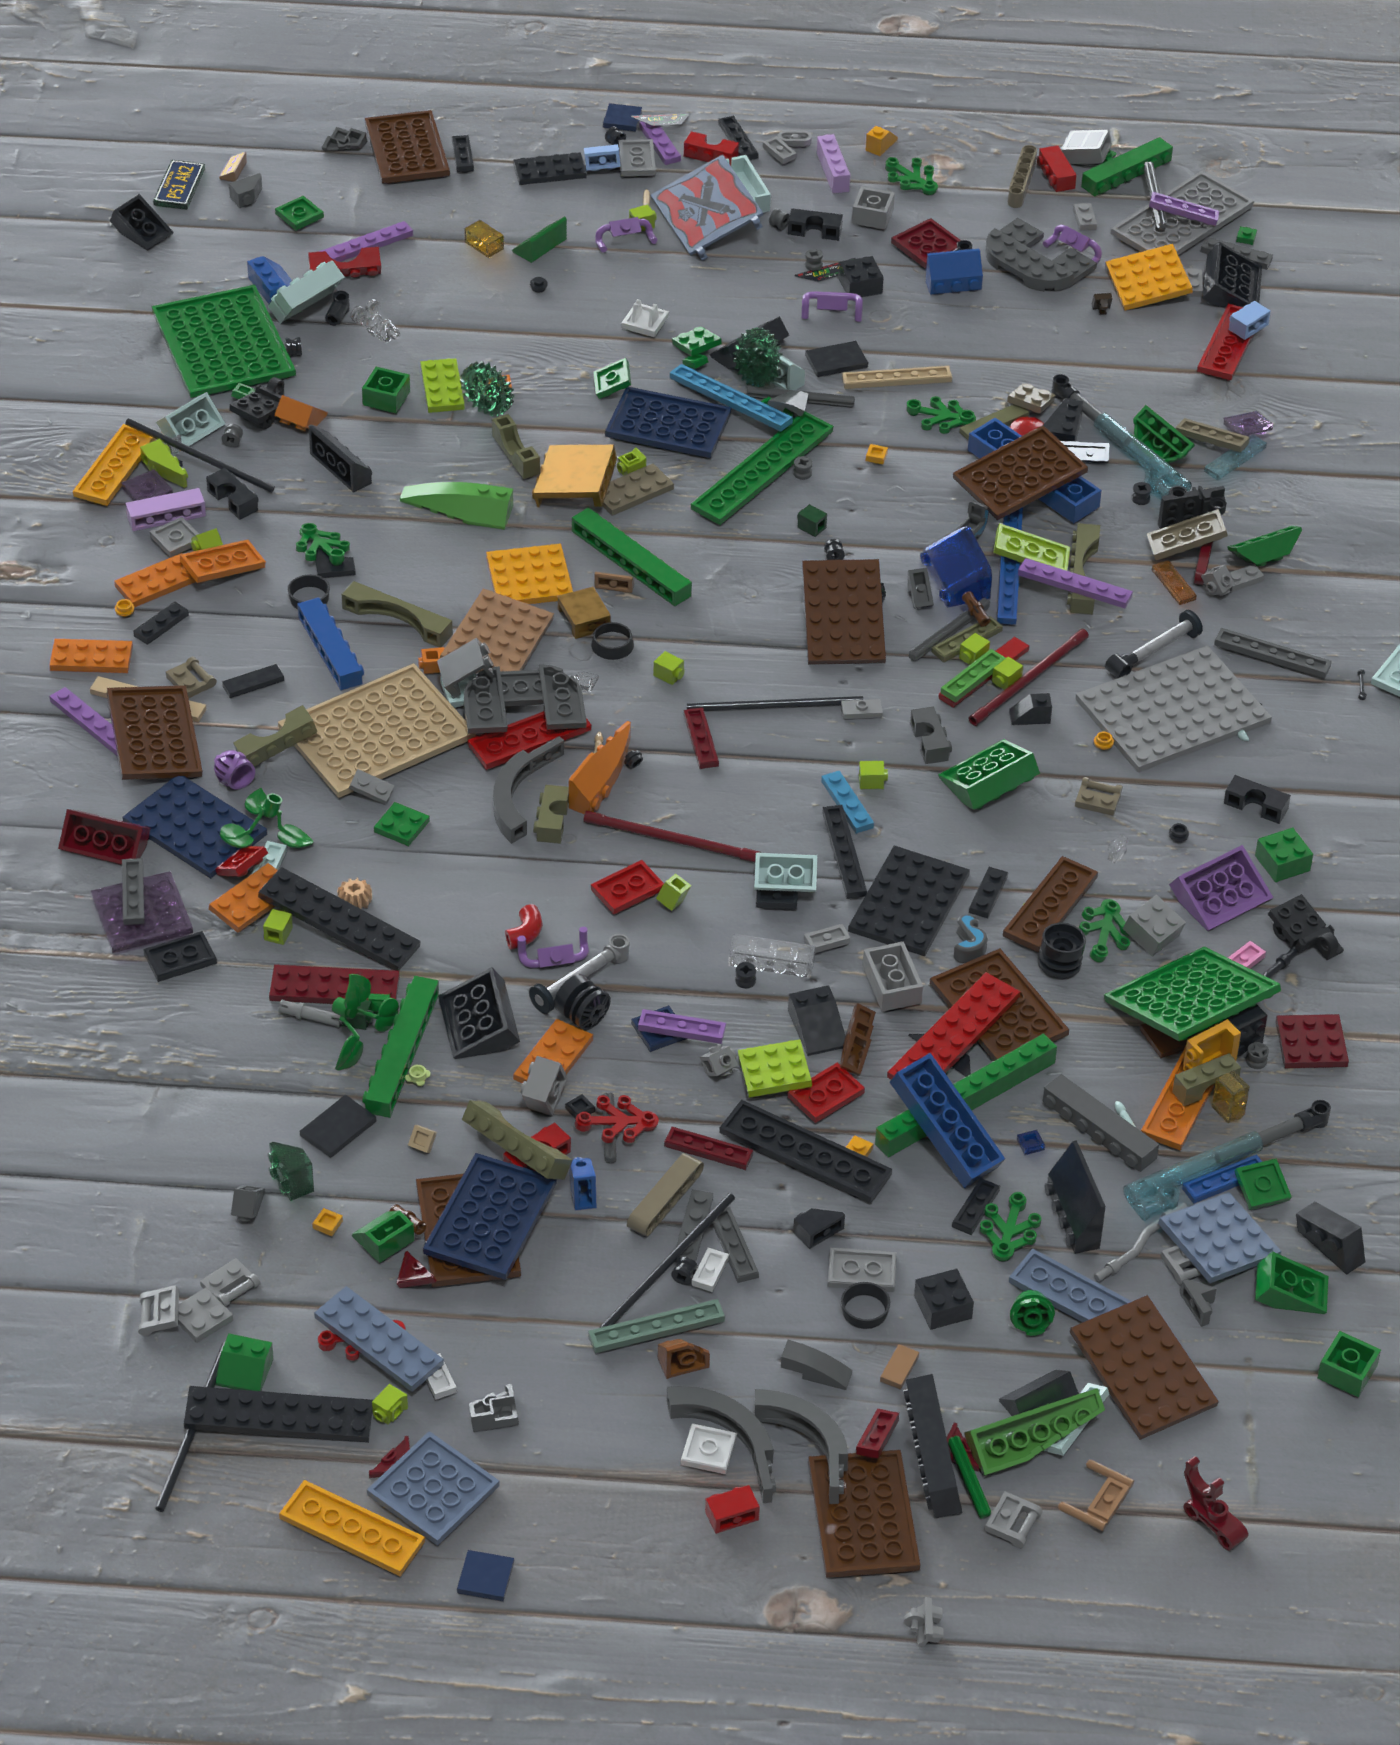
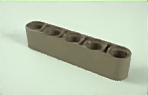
M1025 145L1021 150L1009 186L1008 205L1010 207L1019 208L1024 203L1036 166L1037 148L1033 145Z
M683 1153L633 1210L628 1218L627 1227L648 1237L699 1178L703 1171L704 1163Z

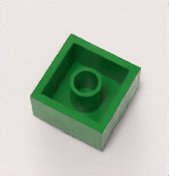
M376 366L362 387L363 405L397 413L410 393V375Z
M1292 827L1259 838L1257 840L1255 857L1276 883L1311 871L1313 853Z
M1339 1331L1320 1362L1317 1378L1359 1397L1378 1366L1381 1349Z

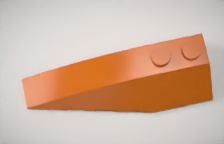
M626 721L615 731L614 737L609 736L606 739L605 745L600 744L597 747L596 753L591 752L569 778V809L585 814L586 810L594 812L599 809L603 799L609 796L611 788L624 766L625 756L628 753L631 722Z

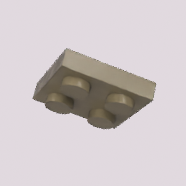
M1023 383L1008 395L1007 402L1040 414L1054 402L1056 395L1048 390H1040L1031 384Z

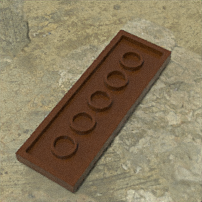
M1062 856L1005 927L1003 937L1039 953L1042 934L1045 928L1051 924L1062 923L1097 879L1098 871Z

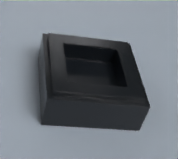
M583 1094L565 1104V1109L575 1119L581 1112H588L589 1114L595 1112V1106Z

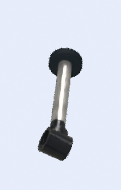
M1185 610L1179 615L1180 624L1128 655H1111L1105 663V669L1116 678L1130 674L1135 663L1185 633L1192 638L1202 634L1203 626L1201 620L1195 612Z

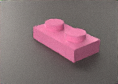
M1249 941L1228 958L1251 969L1265 958L1266 951Z

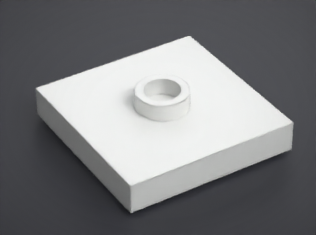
M692 1424L681 1458V1465L726 1474L737 1433Z

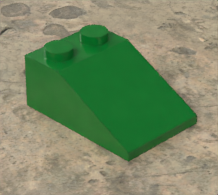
M1272 1251L1257 1264L1255 1300L1275 1309L1326 1314L1329 1276Z

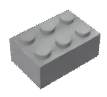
M904 942L864 949L863 969L881 1011L922 1003L923 985Z

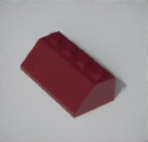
M67 809L58 849L122 864L123 859L141 858L146 849L151 828L79 810Z

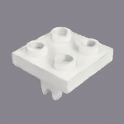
M637 299L632 309L622 321V328L655 337L668 319L669 311L658 309L657 304H653V307L641 304V300Z

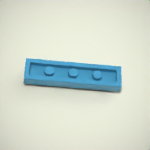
M840 770L822 775L821 782L836 805H843L847 822L855 834L873 829L874 822Z

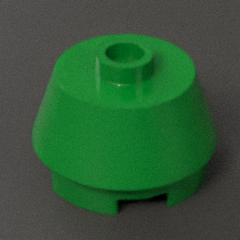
M1027 1290L1020 1293L1010 1310V1319L1015 1328L1026 1332V1335L1029 1336L1044 1333L1045 1328L1053 1323L1055 1316L1053 1304L1041 1292L1036 1290Z

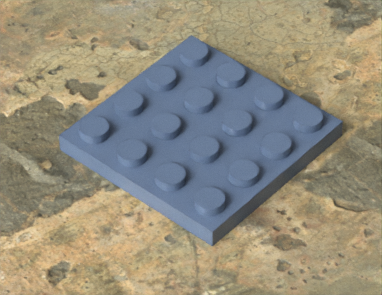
M1230 1192L1159 1218L1158 1224L1209 1283L1257 1266L1272 1251L1280 1255L1282 1252Z
M429 1431L367 1489V1495L438 1546L499 1487V1480Z

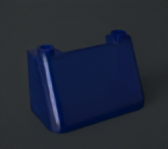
M969 526L956 529L925 547L922 553H920L922 564H925L926 567L933 566L942 584L939 590V597L941 601H944L947 608L965 604L962 596L969 591L973 593L977 601L982 598L990 599L992 570Z

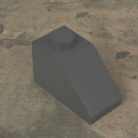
M260 173L229 183L230 198L239 208L254 204L262 190V177Z
M247 1185L235 1188L231 1215L237 1216V1220L250 1221V1218L257 1217L265 1194V1188Z

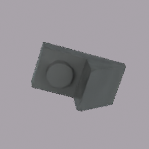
M927 568L908 570L907 592L911 593L914 609L934 605Z
M1188 1279L1182 1280L1180 1295L1200 1326L1208 1325L1212 1314L1210 1304L1215 1301L1216 1288Z

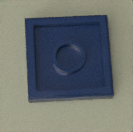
M609 103L603 121V128L617 127L619 130L636 132L640 120L631 116L641 115L642 107Z
M669 1005L654 1010L657 1012L675 1014ZM641 1016L631 1019L632 1026L650 1052L688 1039L638 1030V1024Z
M468 1550L458 1583L457 1593L504 1602L514 1566V1558Z

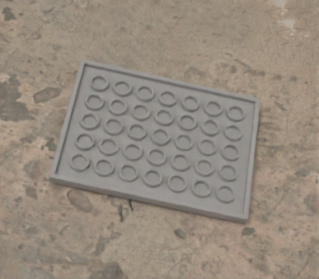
M1208 645L1076 693L1075 698L1103 732H1108L1112 735L1114 745L1138 773L1237 736L1241 730L1247 732L1269 724L1272 720V716Z

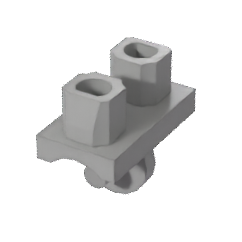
M929 1597L923 1599L924 1604L917 1608H911V1612L904 1616L905 1625L911 1627L913 1632H917V1646L924 1647L928 1641L939 1643L943 1638V1628L933 1625V1622L939 1623L942 1619V1608L932 1605V1598Z

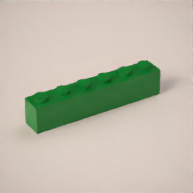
M1158 137L1083 172L1081 187L1094 197L1144 174L1145 162H1153L1154 169L1172 160L1173 146L1161 137Z

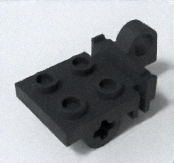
M273 377L268 382L267 387H262L261 384L257 385L255 393L252 392L231 403L229 411L268 429L275 420V412L281 396L284 395V381Z
M1182 486L1170 488L1169 495L1161 496L1158 519L1159 528L1162 529L1215 510H1219L1220 515H1223L1226 512L1227 505L1224 497V486L1203 489L1202 486H1199L1198 490L1196 487H1192V491L1189 492Z
M1302 894L1269 911L1268 916L1274 922L1273 930L1275 935L1282 941L1288 939L1290 949L1295 947L1297 953L1314 945L1326 960L1343 953L1344 949L1334 935L1335 929L1331 925L1326 927L1325 922Z

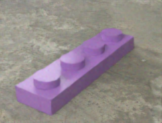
M642 121L639 122V128L646 138L653 139L654 150L665 165L681 162V155L660 125L652 126Z
M1152 192L1149 207L1216 226L1219 210Z
M642 1009L638 1024V1030L719 1044H722L726 1029V1023L645 1009Z

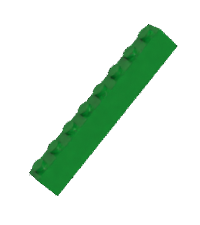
M588 507L572 517V532L674 607L691 597L692 582L688 578L678 573L674 568L642 547L637 541L631 539L598 513Z
M414 976L412 983L407 985L406 998H402L399 1014L396 1013L394 1018V1027L388 1032L387 1045L384 1044L382 1047L381 1060L376 1062L375 1075L370 1077L369 1090L363 1094L362 1103L365 1104V1109L374 1115L391 1118L403 1088L405 1076L408 1075L438 999L439 980Z

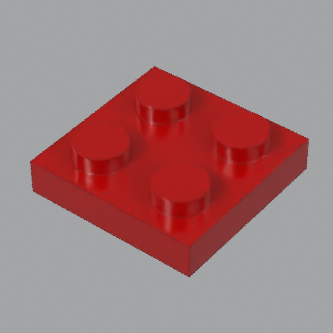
M265 846L241 848L215 868L216 873L219 876L241 877L248 873V869L251 866L261 863L263 857L268 854Z

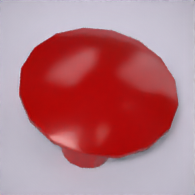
M1026 416L1015 419L1011 423L1010 428L1023 436L1044 425V423L1035 417Z

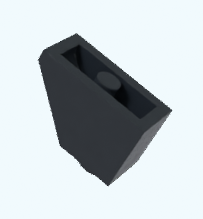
M1050 693L1029 694L1009 709L1011 725L1051 724L1052 702Z
M811 1208L794 1218L793 1233L811 1249L844 1229L845 1214L838 1211Z

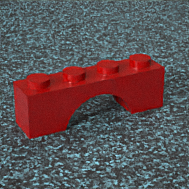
M379 247L361 248L359 255L349 262L333 260L344 277L375 276L381 274ZM326 251L309 252V270L315 271L318 265L323 262L328 263L333 259Z

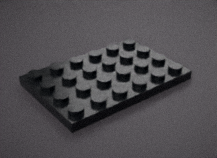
M894 845L851 920L848 932L887 945L904 942L907 951L925 957L969 877L970 869Z

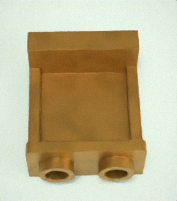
M593 586L558 596L559 612L564 611L572 625V635L575 639L592 635L598 626L611 622V615Z

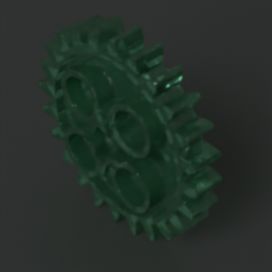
M751 328L746 330V333L741 334L742 338L737 339L739 345H734L737 349V352H733L737 356V358L733 359L734 362H737L734 368L739 369L737 375H743L741 380L746 381V385L764 387L770 385V382H774V377L779 376L776 371L781 370L779 364L783 363L779 359V357L783 356L782 353H779L782 347L777 346L779 340H773L775 335L770 334V330Z
M475 361L462 371L460 383L463 386L461 389L466 391L463 395L469 397L467 402H473L472 407H478V412L484 410L485 415L489 412L491 417H493L495 414L496 416L503 415L512 407L511 405L514 403L512 399L515 395L511 392L514 389L509 387L511 382H506L507 376L501 375L502 370L496 371V366L491 368L489 362L485 365L483 361L480 363Z

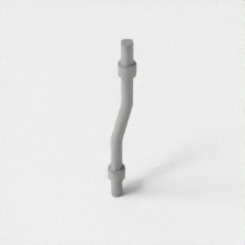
M1181 1203L1174 1209L1165 1211L1161 1217L1188 1206L1185 1203ZM1159 1219L1143 1229L1131 1250L1116 1260L1112 1259L1105 1264L1103 1269L1094 1274L1095 1280L1100 1282L1110 1274L1114 1275L1121 1270L1123 1265L1138 1256L1149 1236L1162 1228L1158 1224Z

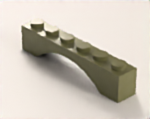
M1078 523L1077 531L1073 530L1072 542L1076 543H1072L1071 554H1075V556L1071 555L1070 567L1074 568H1070V572L1085 576L1083 566L1092 555L1098 552L1100 525ZM1073 592L1068 593L1067 605H1071L1070 613L1093 615L1095 599Z
M353 581L341 594L342 609L357 615L379 614L400 619L415 628L424 642L436 647H442L453 635L452 620Z
M469 1100L461 1120L544 1177L565 1180L573 1161L571 1158L516 1129L505 1120L500 1110L488 1102Z

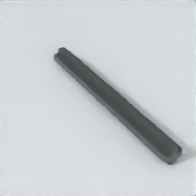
M1145 162L1144 170L1151 197L1152 192L1160 193L1153 162ZM1153 208L1157 228L1159 230L1166 229L1167 222L1164 211Z
M748 386L747 395L755 398H775L795 390ZM805 392L808 393L807 403L854 407V396Z
M986 598L978 601L982 603L984 611L990 607V601ZM969 608L909 651L908 657L913 661L918 660L929 652L933 646L941 643L973 620L975 617L970 615Z

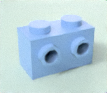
M618 145L584 148L586 171L621 167Z
M1253 301L1230 316L1229 330L1245 340L1269 325L1271 311Z

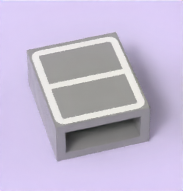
M1109 130L1070 131L1060 149L1070 164L1103 163L1112 146Z

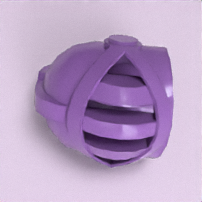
M230 750L215 757L214 771L219 782L223 785L229 786L232 789H241L249 785L254 779L255 767L246 759L243 753Z

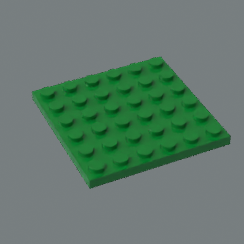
M1204 946L1104 994V999L1106 1003L1181 1041L1197 1032L1204 1031L1213 1024L1222 1022L1232 1015H1237L1248 1007L1255 1006L1264 999L1273 997V995L1281 992V985Z

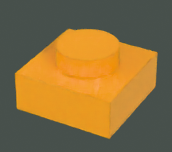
M870 444L866 454V461L884 465L888 454V447Z
M854 1135L846 1148L868 1157L873 1150L874 1143Z
M323 1208L312 1223L313 1229L333 1236L343 1222V1216Z

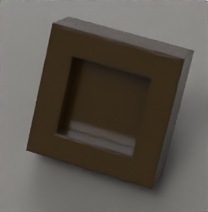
M1112 293L1094 294L1092 310L1098 309L1099 315H1107L1106 310L1110 309L1112 303Z

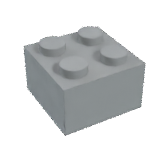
M861 187L853 205L852 224L886 230L894 210L895 192Z
M1155 895L1129 915L1123 930L1151 956H1154L1180 935L1186 922L1158 895Z
M536 1056L535 1061L531 1062L529 1066V1077L527 1082L524 1081L522 1084L521 1094L529 1109L553 1116L568 1077L561 1063Z

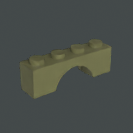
M506 414L493 418L492 437L521 477L526 479L539 475L540 456L532 446L524 447L520 440L516 423L510 415Z
M301 705L285 714V723L275 734L260 737L249 733L234 741L233 744L236 752L243 753L253 766H257L318 731L312 717L305 707Z

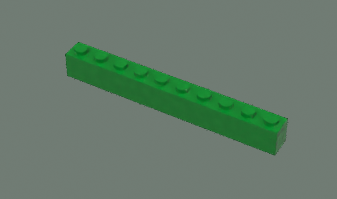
M1043 1033L953 1085L972 1111L1055 1064L1057 1046ZM908 1109L876 1127L875 1145L889 1158L927 1135Z

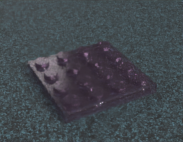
M171 871L144 877L145 924L124 925L122 883L91 890V897L112 953L193 933L192 924Z

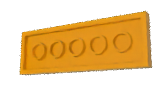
M123 424L75 487L73 497L108 506L142 460L140 447L156 439Z
M306 1480L301 1483L279 1513V1519L398 1576L403 1574L425 1543L424 1536Z

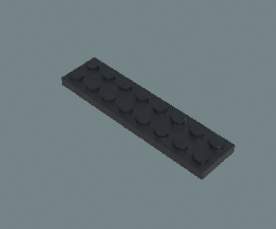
M283 867L258 892L260 899L287 913H291L292 916L393 970L399 971L420 947V940Z
M742 1099L719 1129V1133L869 1203L874 1200L892 1175V1168Z
M189 1386L184 1429L369 1443L373 1400Z

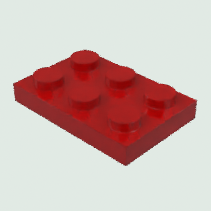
M640 860L592 883L591 891L613 914H616L659 893L664 883L643 860Z
M837 1062L812 1077V1087L790 1090L788 1098L814 1123H817L863 1095L865 1087L848 1071L841 1068Z

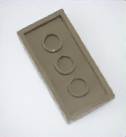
M653 463L611 481L602 507L613 516L673 490L674 483Z
M1219 510L1147 533L1155 560L1165 559L1168 556L1182 553L1228 536Z

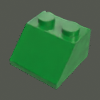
M228 1333L221 1351L216 1386L262 1391L274 1360L272 1342Z

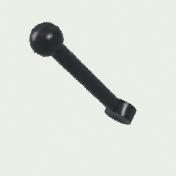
M1359 669L1357 672L1360 676V693L1358 698L1365 700L1366 693L1364 692L1363 677L1365 670Z

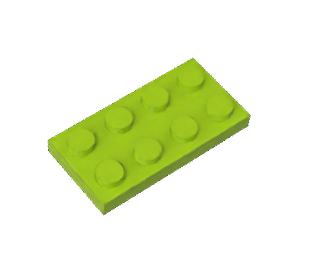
M447 358L420 361L428 413L465 410L457 359Z
M999 523L993 553L1022 563L1027 558L1067 571L1070 546Z

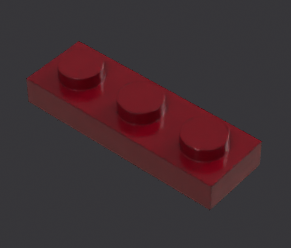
M877 1408L856 1446V1454L868 1458H879L899 1422V1412Z

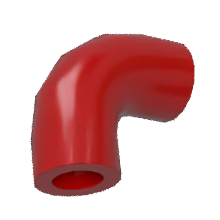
M529 904L521 908L519 917L522 924L505 930L506 942L510 950L518 948L519 936H525L526 945L533 942L539 936L543 923L541 913L536 905Z

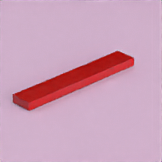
M1014 636L997 649L996 652L1005 658L1010 657L1016 661L1029 651V645ZM993 674L986 678L979 685H977L970 692H968L961 699H959L956 703L947 698L946 696L942 695L941 692L939 693L938 698L954 708L956 705H958L960 702L966 699L969 695H971L973 692H975L977 689H979L981 686H983L985 683L991 680Z

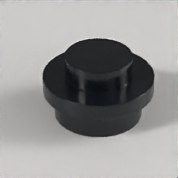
M535 277L530 281V287L536 293L544 292L548 286L547 280L542 277Z
M639 750L630 751L625 756L624 764L630 768L637 767L643 761L642 753Z
M1176 823L1169 829V837L1176 842H1183L1188 839L1189 831L1184 824Z

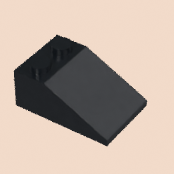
M140 194L113 210L110 218L111 224L120 234L147 251L174 233Z
M829 985L790 993L788 1012L807 1056L843 1049L846 1035L836 1000Z

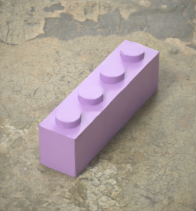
M834 134L817 136V155L832 193L849 192L850 173Z
M199 488L126 503L127 518L132 531L165 525L180 517L190 520L206 516L205 501Z

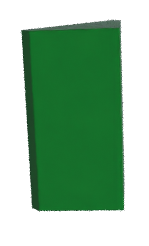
M564 216L546 226L513 248L512 252L531 263L567 239L566 217Z

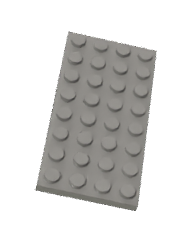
M1200 171L1164 195L1219 210L1216 226L1207 225L1197 220H1190L1186 217L1164 211L1167 222L1166 229L1159 230L1156 225L1153 208L1149 207L1148 204L1112 227L1111 234L1140 252L1173 244L1177 254L1180 255L1252 208L1254 201Z

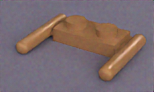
M1090 1459L1086 1462V1467L1107 1477V1480L1092 1501L1087 1512L1085 1513L1065 1502H1060L1058 1509L1104 1531L1106 1525H1108L1127 1496L1129 1489L1132 1488L1134 1480Z

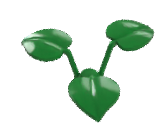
M262 788L251 793L244 803L245 808L250 813L258 815L249 830L245 831L243 827L236 824H226L221 828L219 835L231 846L237 848L249 847L254 841L249 834L253 831L261 817L273 818L277 815V824L280 830L277 837L283 844L293 848H300L312 845L314 842L298 827L291 824L281 825L282 811L279 809L283 801L282 798L274 793L266 795Z
M349 974V985L345 999L338 997L332 1004V1011L340 1015L339 1020L344 1022L353 1033L342 1047L335 1067L337 1071L354 1066L361 1058L364 1047L363 1042L359 1041V1034L347 1019H353L357 1013L377 1019L375 1029L385 1032L394 1025L396 1013L398 1014L399 1003L394 998L385 999L379 1007L378 1014L358 1009L357 1007L361 1006V1002L367 1000L371 991L370 981L358 974Z

